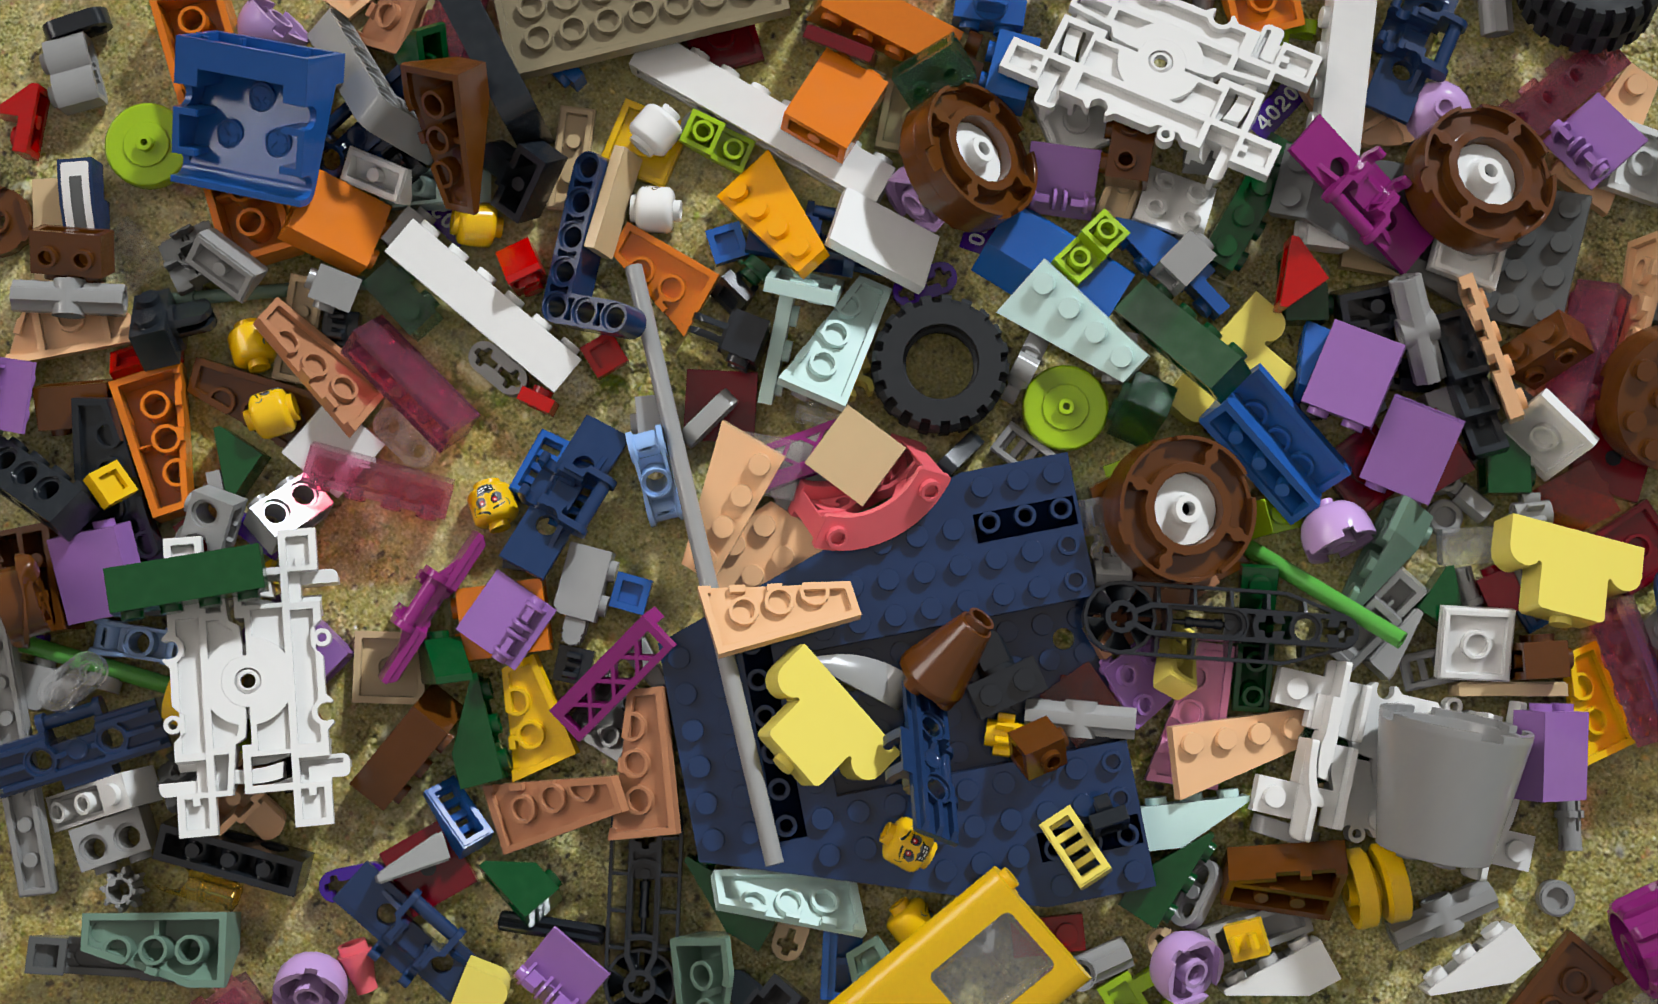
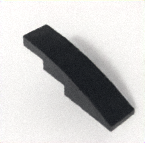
M1464 307L1437 314L1436 317L1441 330V338L1438 340L1447 376L1444 380L1456 417L1466 421L1461 433L1471 460L1475 461L1506 453L1510 445L1497 415L1500 406L1487 377L1490 368L1467 311Z

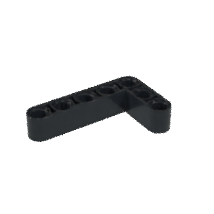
M439 0L469 58L486 62L490 98L516 145L540 138L549 145L554 143L555 141L481 1Z

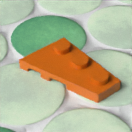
M628 221L619 236L614 253L615 259L624 269L631 264H642L651 299L673 322L679 332L686 337L688 335L686 333L688 327L694 324L692 320L694 312H701L721 275Z

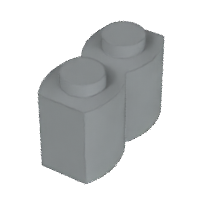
M81 31L42 42L43 54L39 55V61L44 73L50 75L51 87L47 88V92L54 108H58L69 116L108 105L107 93L100 73L96 50L92 39L86 33Z

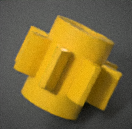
M998 712L997 720L987 718L983 745L993 747L992 755L1010 757L1008 732L1024 726L1022 723H1015L1016 714Z

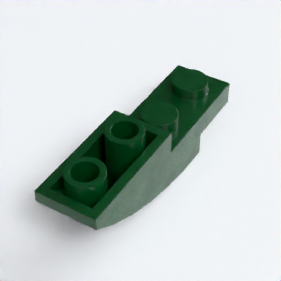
M1240 564L1238 588L1277 591L1279 568L1276 565ZM1238 593L1234 596V608L1261 609L1263 595ZM1271 596V610H1275L1277 596ZM1265 622L1258 625L1259 630H1263L1265 633L1273 632L1274 626L1266 625ZM1232 644V646H1235L1234 658L1260 660L1259 645ZM1269 646V661H1274L1275 646ZM1233 663L1231 679L1232 711L1269 713L1273 665Z

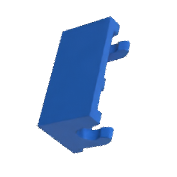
M823 931L820 1000H833L852 984L846 953L860 946L863 938Z

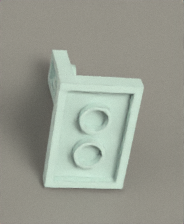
M775 265L766 276L763 291L778 294L779 300L758 397L759 403L772 405L775 396L782 397L784 387L777 385L776 382L780 376L782 362L789 363L793 341L787 340L790 326L796 328L800 313V306L794 305L795 299L835 307L842 294L845 280L810 273L805 279H802L791 268Z

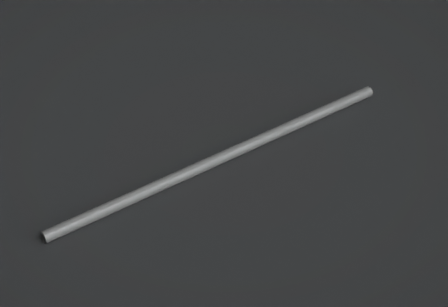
M639 263L631 264L625 267L633 305L635 308L642 310L647 320L641 339L699 586L719 588L643 266ZM715 650L765 866L784 863L735 654L718 659Z

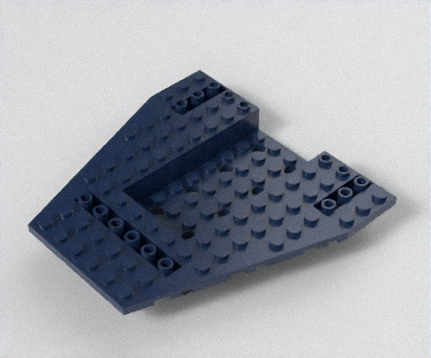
M1068 452L961 472L951 478L946 490L931 510L916 524L896 537L863 549L849 551L822 550L758 586H767V584L782 583V586L802 585L804 582L850 581L862 614L861 619L735 654L784 863L765 866L715 649L706 618L703 617L670 636L677 645L661 660L699 862L959 896L992 867L996 866L1000 870L1006 867L1018 880L1019 885L1016 887V890L1026 904L1046 908L1156 886L1127 740L1099 736H1096L1095 739L1067 737L1069 741V746L1066 747L1068 764L1028 781L1011 757L992 755L993 747L983 745L987 718L997 720L998 713L982 720L978 719L965 691L961 700L951 710L947 711L950 734L949 742L953 748L954 755L950 761L952 783L955 786V796L958 798L959 845L953 847L934 840L937 843V850L927 868H919L915 872H907L884 859L882 854L883 843L879 842L881 832L888 822L895 823L899 818L905 816L912 818L911 795L905 794L902 788V779L896 780L893 784H887L884 771L880 776L872 780H850L844 777L837 767L820 786H802L791 773L787 775L776 766L773 761L774 754L758 737L759 730L787 702L786 699L775 698L769 693L766 688L765 678L770 667L791 646L805 644L815 656L830 654L865 656L890 664L902 671L900 658L906 650L964 611H969L972 607L982 610L992 619L994 628L991 631L997 632L1002 636L1014 662L1032 655L1034 656L1049 689L1030 697V699L1039 698L1064 702L1065 699L1096 701L1098 705L1114 706L1109 682L1105 675L1099 672L1101 667L1099 661L1101 659H1099L1082 629L1081 614L1084 602L1096 588ZM1058 629H1067L1072 634L1073 641L1069 648L1059 649L1054 645L1053 635ZM658 643L660 651L663 648V646L660 643ZM976 668L970 683L981 679L978 668ZM858 689L855 691L846 690L885 735L900 726L905 728L903 703L898 711ZM1026 700L1000 712L1016 714L1017 723L1024 724ZM922 723L925 730L928 731L930 728ZM900 744L895 745L896 748L900 751V748H899V745H900ZM899 755L888 768L901 762V756ZM1108 793L1113 808L1125 804L1130 817L1129 828L1093 839L1089 828V816L1096 814L1093 797ZM1068 805H1071L1113 870L1082 891L1039 826V824ZM1070 819L1052 832L1057 837L1074 826ZM1077 833L1060 845L1065 850L1082 839L1080 833ZM1087 845L1069 858L1073 863L1091 850ZM1094 859L1077 871L1082 876L1099 865L1097 859Z

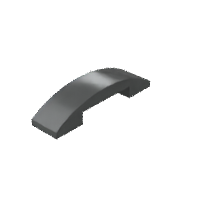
M30 935L28 939L24 974L58 976L82 974L134 977L144 981L172 982L80 951L81 935Z

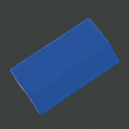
M1026 207L996 227L971 270L1012 295L1043 259L1051 263L1076 236ZM1107 257L1077 288L1109 317L1136 273Z
M1259 363L1251 369L1252 373L1222 404L1215 400L1199 417L1198 421L1217 443L1227 448L1236 456L1248 474L1246 476L1285 520L1292 525L1319 508L1322 493L1351 475L1352 467L1264 366Z

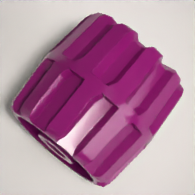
M1658 880L1613 900L1609 904V910L1607 911L1609 926L1619 954L1635 983L1651 999H1658Z

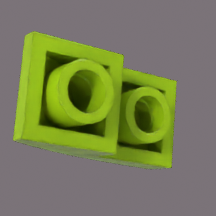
M693 108L679 138V142L714 163L738 175L742 174L756 141L725 127L726 123Z
M1104 208L1052 260L1051 264L1072 284L1078 287L1129 236L1130 232Z

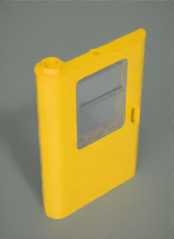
M994 866L828 1004H1061L1092 977L1018 895L1016 887L1019 885V882L1011 871L1006 867L1000 870Z

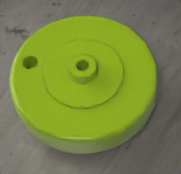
M155 103L137 104L122 111L110 124L105 137L106 158L115 174L128 184L140 189L155 190L175 183L170 181L171 174H176L181 170L183 155L172 152L173 111Z
M1072 365L1054 366L1039 373L1028 385L1021 403L1022 420L1028 433L1048 449L1058 452L1075 451L1090 444L1103 430L1108 416L1107 396L1101 383L1088 371Z

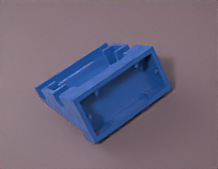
M219 30L176 35L174 83L185 85L186 96L180 105L173 106L172 152L183 155V166L178 173L171 174L170 181L295 207L307 206L315 194L336 84L344 83L345 53Z

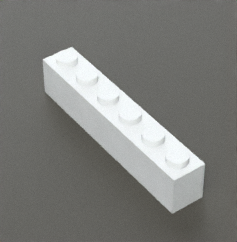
M412 219L385 250V253L554 393L582 360L577 356L580 349L566 337H563L560 341L549 333L552 326L537 313L532 318L521 309L525 303L510 290L503 294L493 285L497 280L480 266L475 271L465 262L469 256L454 243L449 247L445 246L437 239L441 233L424 219L419 224L416 220Z

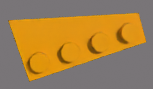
M769 150L763 153L716 196L728 211L802 279H805L830 256Z

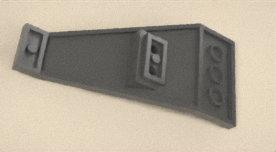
M1286 143L1269 209L1270 216L1306 222L1400 274L1372 242L1364 245L1359 240L1361 235L1331 203H1325L1322 200L1321 196L1325 191L1287 151L1292 144ZM1333 159L1330 164V170L1339 177L1343 176L1342 164ZM1387 160L1375 162L1390 180L1403 175L1404 163ZM1403 189L1398 193L1401 197L1399 200L1417 220L1409 206L1405 190ZM1557 190L1554 205L1546 220L1531 233L1507 248L1496 291L1491 293L1484 291L1489 304V308L1486 310L1491 322L1495 320L1497 325L1528 330L1558 309L1565 312L1589 216L1592 196ZM1391 223L1385 228L1387 231L1390 228ZM1432 240L1406 273H1421L1425 289L1459 308H1464L1458 295V282L1426 270L1433 244Z

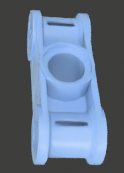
M661 424L655 425L653 430L633 434L631 431L626 432L625 436L629 454L636 468L651 528L656 527L658 522L677 517L684 520ZM654 472L664 474V476L658 480L648 478V476Z
M107 618L94 620L97 627L93 646L89 647L88 653L154 661L165 665L162 662L163 659H172L178 653L176 643H164L161 641L168 632L167 628L161 629L128 624V622ZM145 633L149 638L150 644L148 649L142 652L138 648V639Z

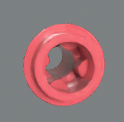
M365 937L347 941L337 948L339 952L337 960L355 987L357 995H364L378 988L374 961L367 956V953L372 948V944H368Z

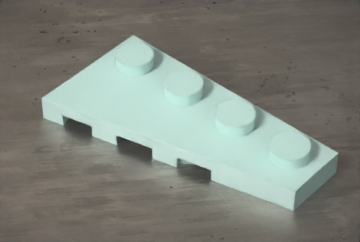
M1046 259L1042 260L996 312L1123 383H1127L1151 357Z
M860 275L836 304L826 320L817 328L807 344L798 352L788 368L778 377L776 384L842 412L846 407L892 288Z
M758 869L714 870L711 875L715 908L718 911L863 938L867 932L857 882Z

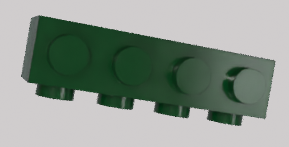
M1272 131L1266 140L1282 147L1266 183L1244 174L1208 236V239L1214 245L1212 251L1217 255L1209 264L1216 270L1214 274L1223 279L1233 270L1237 272L1241 270L1249 256V253L1244 251L1249 241L1253 240L1256 242L1267 225L1262 219L1267 210L1270 209L1286 143L1293 144Z
M1143 278L1114 310L1127 327L1133 332L1138 333L1139 337L1222 404L1252 373L1244 361L1248 357L1247 354L1234 342H1231L1229 345L1225 344L1221 340L1222 334L1209 322H1206L1204 325L1196 320L1198 315L1187 304L1182 302L1178 306L1173 302L1174 296L1162 284L1158 283L1154 286Z
M259 543L103 568L109 614L115 617L121 616L122 622L144 619L145 612L160 610L161 615L184 612L183 606L199 603L200 609L218 607L223 605L222 599L237 597L238 602L254 601L261 599L260 593L269 591L263 548Z

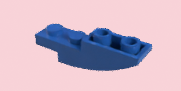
M1115 217L1130 232L1129 236L1117 248L1121 251L1126 249L1133 256L1134 266L1144 276H1148L1154 266L1179 241L1152 226L1134 220ZM1208 264L1181 293L1185 291L1194 300L1192 305L1202 317H1210L1215 321L1230 305L1206 281L1216 271Z

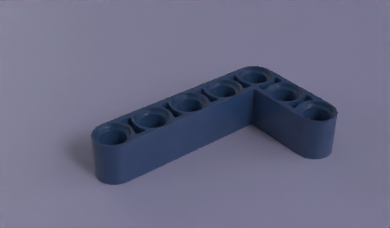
M585 151L576 158L573 166L542 301V314L546 320L570 329L629 340L636 339L643 334L646 328L647 320L642 310L619 301L592 297L601 257L584 247V242L609 159L592 151Z

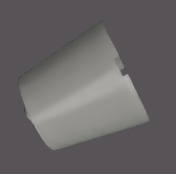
M1381 704L1378 715L1376 843L1387 850L1395 852L1401 858L1431 862L1434 866L1443 869L1456 870V867H1489L1533 746L1534 733L1522 730V734L1519 735L1517 734L1518 726L1460 711L1432 707L1431 714L1414 712L1415 705Z

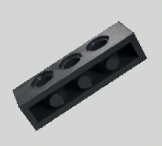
M0 435V495L70 542L100 511L90 499L93 494L78 479L74 483L70 482L72 478L59 466L54 465L52 468H49L50 463L38 452L33 450L29 454V449L14 436L8 440Z
M174 815L161 823L152 859L295 897L307 885L315 852L271 840H263L259 837L230 829L221 836L179 839L178 815Z

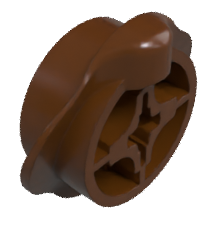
M17 553L14 557V566L0 569V618L12 646L30 649V638L53 631L54 623L49 600L39 575L40 570L34 557L29 554Z

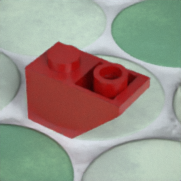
M528 237L495 252L508 285L518 297L522 295L531 297L545 289L544 285L547 284L548 275Z

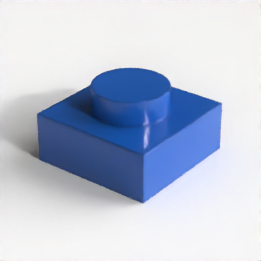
M578 67L551 73L561 86L567 88L570 85L577 93L587 84L584 73Z
M739 221L705 231L716 267L750 256L749 253H745L746 241Z
M618 571L608 606L640 615L645 614L654 581Z

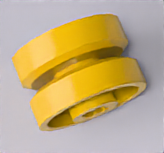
M1377 843L1370 844L1367 854L1357 846L1346 848L1349 874L1341 895L1354 927L1358 930L1377 927L1382 916L1391 924L1410 920L1413 914L1412 891L1403 858Z

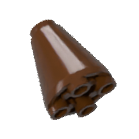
M972 607L969 611H964L906 650L900 658V665L906 676L903 680L906 689L914 695H924L935 702L942 710H951L963 697L991 638V630L994 628L992 619L982 610Z

